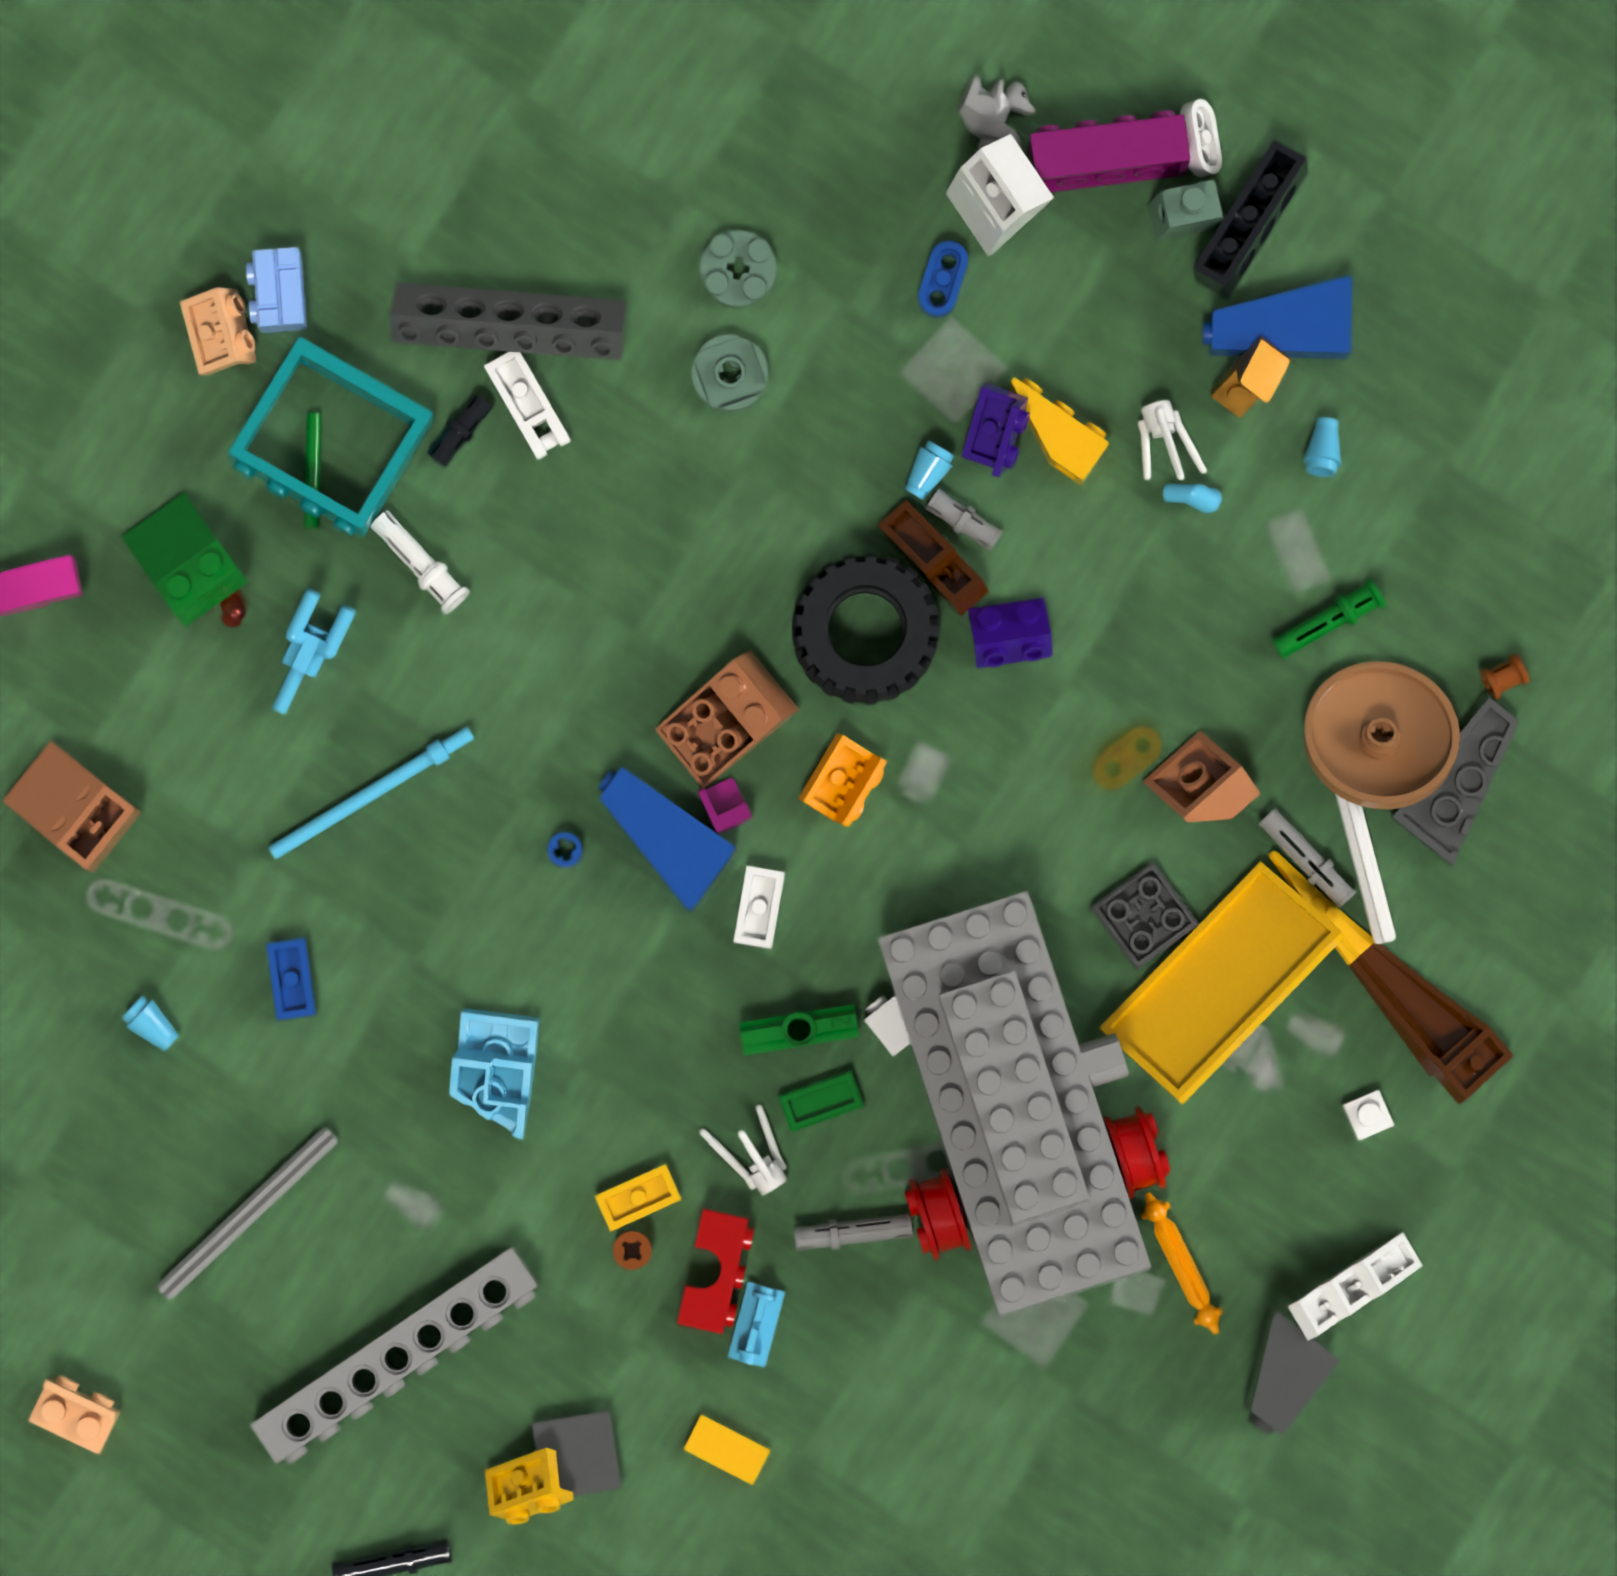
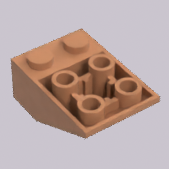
M750 650L727 664L656 727L655 730L702 788H706L796 714L799 708Z
M53 741L47 744L2 800L56 847L85 870L92 873L95 872L142 813Z

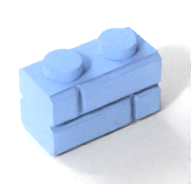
M290 247L252 251L253 262H246L248 285H255L256 300H249L251 323H257L261 333L306 330L307 320L302 254L299 248Z

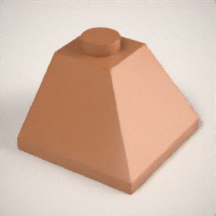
M1201 730L1143 780V783L1186 822L1233 819L1261 794L1243 767Z

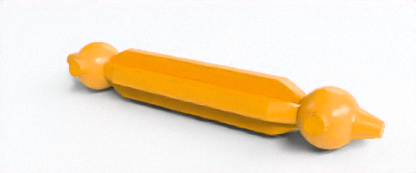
M1150 1192L1144 1194L1146 1205L1144 1212L1141 1213V1217L1143 1220L1148 1219L1154 1222V1234L1189 1304L1198 1310L1197 1317L1193 1319L1195 1325L1208 1328L1214 1335L1220 1333L1218 1322L1220 1315L1223 1314V1309L1210 1305V1293L1176 1224L1166 1217L1167 1209L1171 1208L1170 1203L1156 1199Z

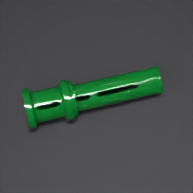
M1372 578L1365 579L1364 585L1347 595L1342 593L1337 595L1336 599H1334L1335 604L1279 636L1271 638L1280 657L1284 660L1291 654L1319 640L1342 625L1354 626L1358 623V618L1376 608L1381 610L1386 608V602Z

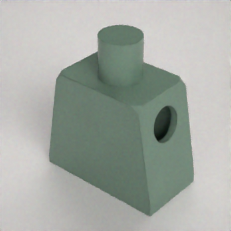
M1215 180L1163 190L1148 203L1156 242L1218 229L1225 218L1220 191Z

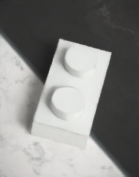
M752 866L746 867L733 943L772 950L785 872Z

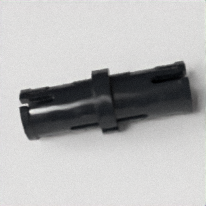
M473 393L454 419L449 418L445 423L447 428L426 453L434 461L446 468L459 449L466 442H471L474 438L473 432L493 407L482 397Z

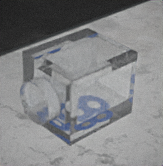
M917 741L897 783V786L903 788L901 795L921 805L924 799L932 802L953 757Z

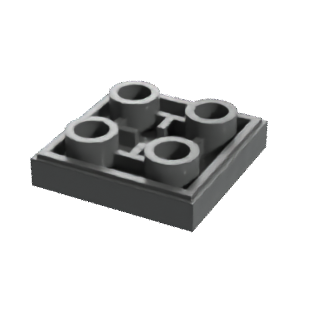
M1154 862L1090 908L1135 970H1138L1199 925Z
M610 1410L532 1422L536 1451L543 1448L556 1450L560 1488L572 1491L573 1496L622 1488Z

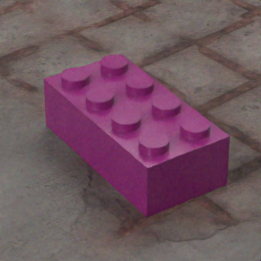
M1174 111L1156 112L1151 114V119L1136 120V116L1133 115L1114 118L1113 123L1098 125L1096 120L1081 121L1074 124L1075 128L1059 130L1058 125L1042 126L1036 129V133L1030 134L1027 146L1028 160L1051 193L1183 177L1190 162L1185 116H1175Z

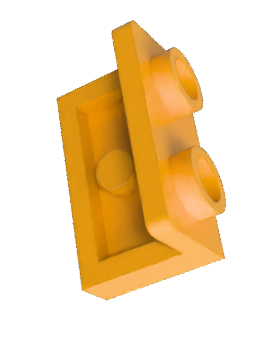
M837 733L798 800L833 822L849 827L862 814L864 809L863 802L871 789L875 788L882 780L884 775L883 769L887 761L880 756L872 754L846 736Z

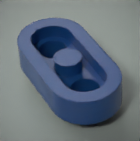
M941 242L931 252L918 293L919 306L930 317H944L955 307L968 266V254L965 248L957 242ZM945 257H952L956 261V265L951 269L943 267L941 261ZM933 293H940L944 296L945 300L942 304L935 305L930 301V296Z

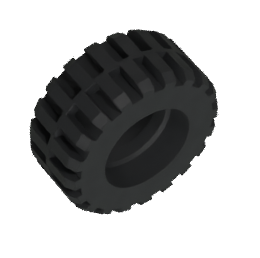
M866 553L865 556L857 557L851 554L843 556V559L835 563L831 561L824 565L818 574L812 575L806 582L802 593H799L795 603L794 614L792 615V642L799 665L806 672V676L813 684L816 683L822 688V692L831 697L841 698L843 702L850 704L861 702L865 703V705H874L879 701L893 700L898 698L904 691H909L925 675L930 667L939 640V613L937 605L934 604L931 597L930 589L926 583L923 584L919 580L918 574L910 567L908 569L899 564V560L889 556L888 559L877 557L875 553ZM863 593L878 595L893 605L901 619L902 636L900 643L893 654L880 663L873 665L851 663L840 656L831 643L829 622L832 613L842 601L853 595Z

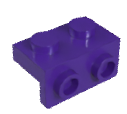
M985 383L979 393L961 457L993 468L992 476L998 478L1008 468L1013 469L1020 448L1015 446L1018 433H1024L1030 418V412L1025 411L1029 398Z
M1044 597L968 610L977 668L999 667L1004 664L1023 661H1038L1053 655L1052 634Z

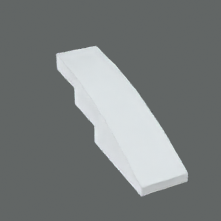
M1402 1232L1342 1269L1290 1304L1288 1308L1309 1341L1322 1334L1338 1321L1352 1315L1371 1300L1383 1295L1423 1265Z

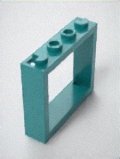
M299 336L228 451L230 462L234 464L232 468L242 473L243 477L249 480L253 476L267 483L265 488L282 499L289 495L299 501V508L315 518H319L322 514L334 521L332 526L339 532H345L350 536H353L355 533L364 538L434 423V416L432 411ZM300 363L411 426L358 514L247 451Z

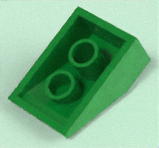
M185 492L121 536L154 587L185 627L248 583V580Z

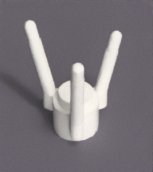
M1170 400L1158 401L1144 406L1141 409L1143 420L1137 422L1141 433L1144 479L1149 480L1151 478L1149 434L1151 432L1153 438H1164L1178 480L1184 479L1181 462L1171 435L1175 432V429L1199 472L1205 474L1207 469L1182 424L1179 411H1173Z
M761 1104L756 1106V1111L773 1161L769 1155L762 1158L745 1131H738L739 1138L754 1161V1164L749 1166L752 1174L706 1129H700V1135L745 1180L750 1190L757 1188L760 1194L764 1196L788 1180L783 1172L788 1167L780 1156L768 1118Z

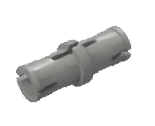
M940 488L926 507V510L954 527L953 532L958 535L964 534L988 552L992 550L1003 533L1002 530L977 515L975 508L972 506L967 508Z

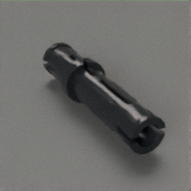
M448 1538L418 1545L410 1542L405 1543L404 1548L348 1560L334 1561L331 1564L333 1576H388L408 1571L411 1575L418 1573L419 1569L452 1563V1552Z

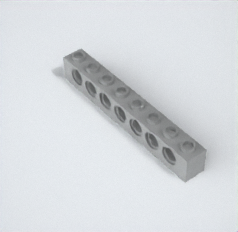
M511 1247L250 1424L275 1464L285 1459L288 1465L308 1453L304 1445L316 1437L322 1443L339 1432L341 1428L337 1423L348 1415H351L355 1421L374 1408L370 1402L373 1398L382 1392L386 1398H389L406 1386L403 1381L404 1377L413 1371H416L421 1376L439 1364L435 1356L447 1348L453 1354L470 1343L471 1339L468 1334L481 1326L484 1332L498 1324L504 1319L500 1313L512 1304L518 1310L536 1298L532 1290L540 1285L516 1249ZM492 1280L500 1281L506 1288V1296L500 1303H493L485 1296V1287ZM460 1302L469 1304L473 1309V1319L467 1325L458 1324L452 1316L454 1306ZM425 1325H434L439 1329L441 1339L437 1346L428 1347L422 1343L420 1331ZM401 1347L407 1352L408 1363L403 1369H395L388 1363L387 1356L391 1348ZM360 1369L370 1370L374 1374L375 1385L372 1390L362 1391L356 1386L355 1376ZM328 1391H334L342 1398L343 1405L338 1413H330L323 1407L322 1400ZM294 1414H303L308 1418L310 1429L306 1435H297L291 1430L290 1420Z

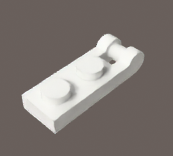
M507 352L484 365L486 372L537 460L548 455L546 451L559 444L562 447L571 442L520 352ZM547 422L551 431L538 438L533 428Z

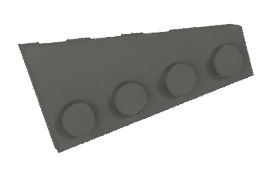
M1488 697L1460 731L1458 754L1452 770L1444 783L1426 799L1407 807L1398 808L1391 817L1392 820L1451 867L1459 855L1460 848L1470 831L1476 813L1486 796L1492 778L1502 761L1519 724V720Z

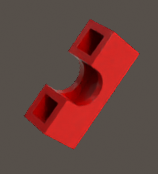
M703 1208L694 1247L714 1253L720 1261L721 1273L718 1280L711 1286L700 1288L685 1285L677 1324L718 1334H723L725 1326L733 1327L737 1305L730 1303L733 1288H742L746 1266L739 1265L742 1249L750 1251L755 1228L748 1227L749 1218Z

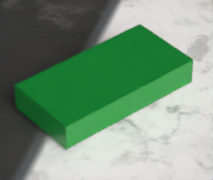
M852 1070L778 1096L791 1133L864 1107Z

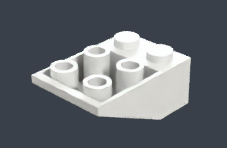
M1011 134L980 148L960 167L946 192V195L987 256L996 252L1054 199Z

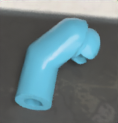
M1166 483L1163 489L1165 502L1185 503L1202 513L1215 512L1222 502V495L1219 490L1212 487L1208 488L1202 484Z

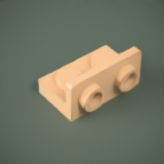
M216 287L180 301L199 375L208 376L237 364L250 365L256 362L254 352L255 341L248 330L245 318V304L237 289Z
M58 1375L56 1380L53 1378L45 1379L42 1385L44 1389L28 1421L98 1455L101 1454L121 1412L112 1407L115 1401L93 1391L92 1396L84 1394L77 1390L80 1385L79 1383L62 1375Z

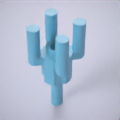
M309 587L306 588L286 631V638L290 643L281 662L291 668L272 706L273 710L286 715L304 675L316 678L324 660L332 659L336 656L356 614L354 608L342 603L329 632L308 623L321 595L320 592Z

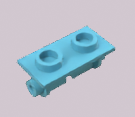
M752 1282L747 1283L727 1358L765 1368L785 1291Z

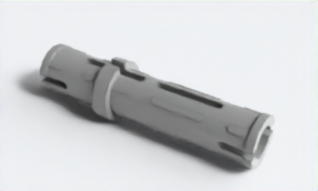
M1275 808L1258 825L1310 877L1307 881L1312 886L1316 884L1339 909L1356 891L1332 868L1335 864L1330 859L1326 862L1278 812L1279 810ZM1281 831H1283L1299 847V849L1305 854V856H1303L1295 848V846L1281 833ZM1310 860L1333 883V886L1323 877V875L1318 870H1316V868L1310 863Z
M910 1213L837 1222L836 1219H829L828 1223L793 1227L796 1252L831 1247V1250L840 1249L839 1246L913 1238Z

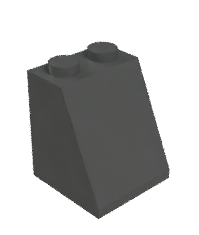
M1272 1309L1266 1313L1244 1408L1251 1413L1247 1420L1263 1433L1270 1436L1274 1431L1283 1436L1341 1360L1314 1339L1308 1341L1299 1327L1281 1313Z

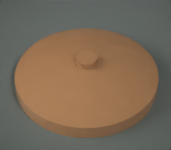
M1373 661L1359 663L1346 667L1329 677L1312 697L1303 725L1304 750L1311 768L1321 782L1339 797L1356 805L1372 809H1398L1426 799L1447 779L1459 750L1460 730L1458 719L1451 702L1444 692L1422 673L1407 666L1391 662Z

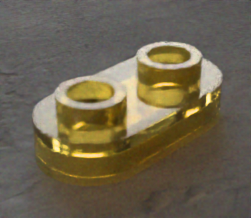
M1136 727L1129 731L1095 760L1092 768L1095 782L1101 788L1111 791L1125 786L1159 757L1162 750V742L1159 735L1148 727ZM1139 739L1147 740L1150 745L1149 751L1145 753L1139 752L1135 746L1136 741ZM1109 763L1117 764L1120 769L1119 775L1116 777L1108 776L1105 771L1106 765Z

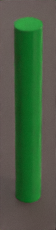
M307 413L305 484L320 492L322 414ZM304 512V529H319V518Z

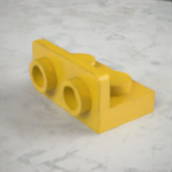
M543 1448L485 1470L489 1515L505 1519L507 1524L526 1523L532 1515L556 1512L560 1510V1505L574 1500L572 1491L560 1488L556 1450Z

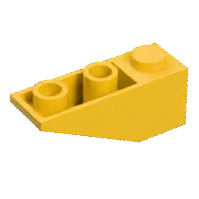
M1014 377L1009 388L1011 392L1029 398L1025 411L1030 412L1028 424L1048 463L1081 486L1108 448L1109 442L1104 439L1106 433L1091 422L1083 425L1072 417L1075 412L1063 402L1055 400L1052 403L1041 395L1043 390L1033 381L1024 378L1021 382Z

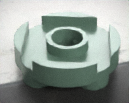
M733 230L716 235L702 254L700 260L701 281L713 299L725 307L733 309L748 308L756 304L757 301L762 300L772 290L775 283L777 269L771 247L765 240L754 233ZM735 260H743V265L749 267V272L742 273L741 279H734L733 272L727 271L728 265L734 264Z
M724 334L708 340L699 350L691 370L692 383L699 398L712 410L727 413L740 412L753 406L765 393L768 380V364L762 350L756 344L751 343L747 339L740 338L738 335ZM725 364H730L733 369L739 368L741 370V374L736 376L737 382L729 384L728 380L720 379L719 374L724 372L723 366Z

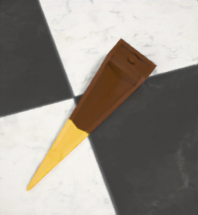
M1271 851L1268 854L1270 860L1289 886L1343 932L1345 937L1335 947L1338 953L1428 1076L1434 1075L1459 1105L1473 1095L1514 1056L1487 1024L1430 984L1384 946L1375 944L1372 936L1338 909L1314 885L1312 886L1277 851Z

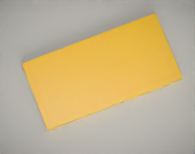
M1260 861L1099 1029L1106 1036L1115 1033L1122 1051L1183 1105L1345 936L1339 928Z

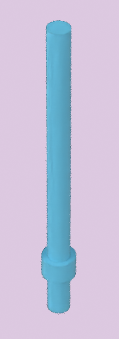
M465 726L442 741L439 739L425 746L427 750L268 846L270 852L275 859L280 858L434 763L439 766L450 759L449 754L474 740L473 734L468 726Z

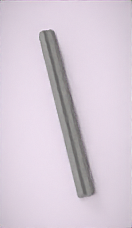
M328 1128L319 1130L157 1284L156 1287L159 1292L168 1300L173 1299L325 1156L338 1143L337 1137Z

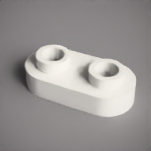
M1203 99L1185 103L1180 110V115L1185 116L1190 153L1188 169L1200 178L1216 174L1222 166V155L1214 111L1209 103Z

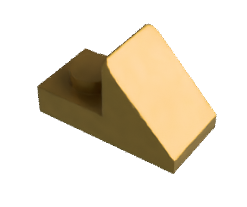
M1260 336L1210 390L1211 397L1238 418H1241L1258 399H1261L1266 404L1271 400L1291 361L1290 357Z

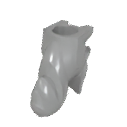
M974 75L973 79H969L958 105L957 114L962 116L969 132L981 139L978 143V149L1009 134L1013 136L1021 148L1020 136L1015 129L1005 123L1009 112L1031 116L1036 111L1029 103L1027 92L1021 83H1011L1003 93L1004 80L1001 78L994 83L991 90L981 87L979 76Z

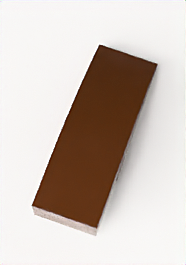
M907 500L878 524L879 529L960 617L989 592L983 579Z

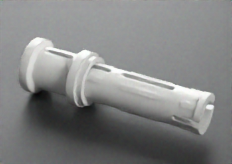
M389 510L374 520L370 528L418 577L417 582L421 590H428L442 605L441 611L444 614L453 611L466 599L470 590L467 587H461L447 572L448 566L445 563L436 562L430 557Z

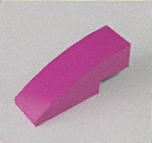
M72 555L0 572V617L47 607L50 603L83 596L76 559Z

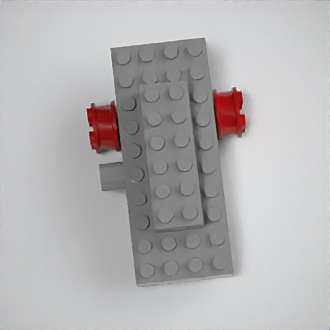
M1028 891L878 938V946L914 1054V1062L956 1189L955 1193L945 1167L940 1169V1175L920 1182H916L914 1177L908 1179L910 1189L904 1191V1196L911 1217L919 1215L922 1227L916 1228V1233L923 1254L931 1252L933 1260L938 1261L940 1260V1253L962 1246L965 1251L972 1250L965 1223H967L998 1318L1149 1271L1151 1264L1129 1199L1135 1198V1191L1156 1184L1160 1189L1166 1188L1165 1177L1169 1176V1172H1171L1170 1165L1164 1149L1157 1151L1154 1139H1157L1156 1135L1159 1133L1152 1112L1144 1114L1141 1106L1134 1107L1133 1114L1114 1120H1111L1108 1115L1102 1117L1093 1087L1128 1077L1126 1061L1115 1033L1078 1045Z

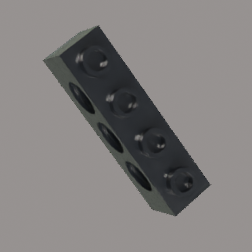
M1273 140L1193 266L1194 277L1197 283L1227 300L1230 298L1309 173L1308 161L1305 156Z

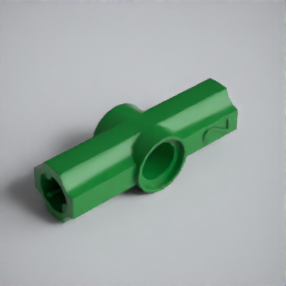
M854 1004L739 1022L744 1056L859 1038ZM803 1019L809 1024L811 1030L805 1040L795 1041L789 1036L788 1026L793 1020Z

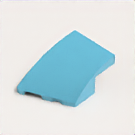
M463 1008L460 1019L458 1050L452 1057L449 1095L464 1105L472 1106L479 1115L487 1120L492 1119L511 1131L512 1136L515 1138L523 1139L532 1092L540 1018Z

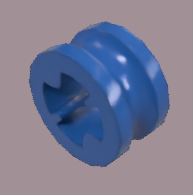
M568 832L558 833L553 836L547 848L551 861L563 868L576 865L583 854L582 844L578 837ZM564 839H568V844L572 841L576 845V849L571 852L572 859L563 861V856H560L558 859L554 851L559 849L558 842Z

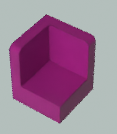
M729 778L708 789L702 788L697 791L718 835L752 820L748 806L744 802L733 778Z

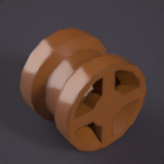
M625 1232L613 1244L614 1259L624 1269H640L652 1257L651 1241L641 1232Z

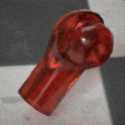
M237 590L220 602L222 612L224 613L221 618L222 622L230 628L239 627L247 612L240 590Z

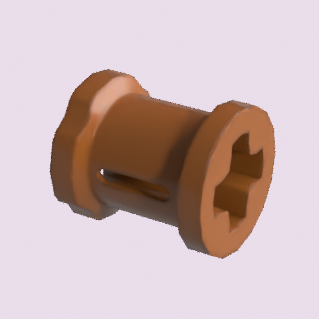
M1516 653L1509 655L1508 660L1491 669L1484 667L1479 670V675L1486 691L1495 701L1501 698V693L1519 684L1524 686L1530 683L1528 672Z

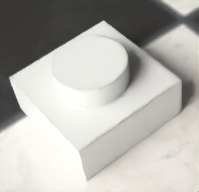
M1379 1090L1342 1105L1357 1141L1395 1126Z

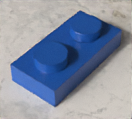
M306 938L266 943L276 1020L282 1021L317 1016Z

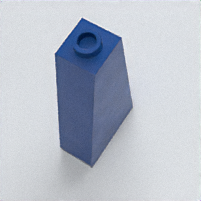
M1344 276L1214 310L1209 317V322L1203 321L1202 345H1209V356H1242L1262 336L1290 358L1347 359L1351 354L1352 276Z
M622 766L617 773L610 770L598 787L603 792L599 797L600 801L685 909L692 913L732 857L736 847Z

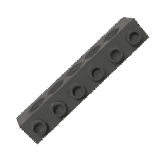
M396 282L390 313L391 342L622 360L626 330V300Z

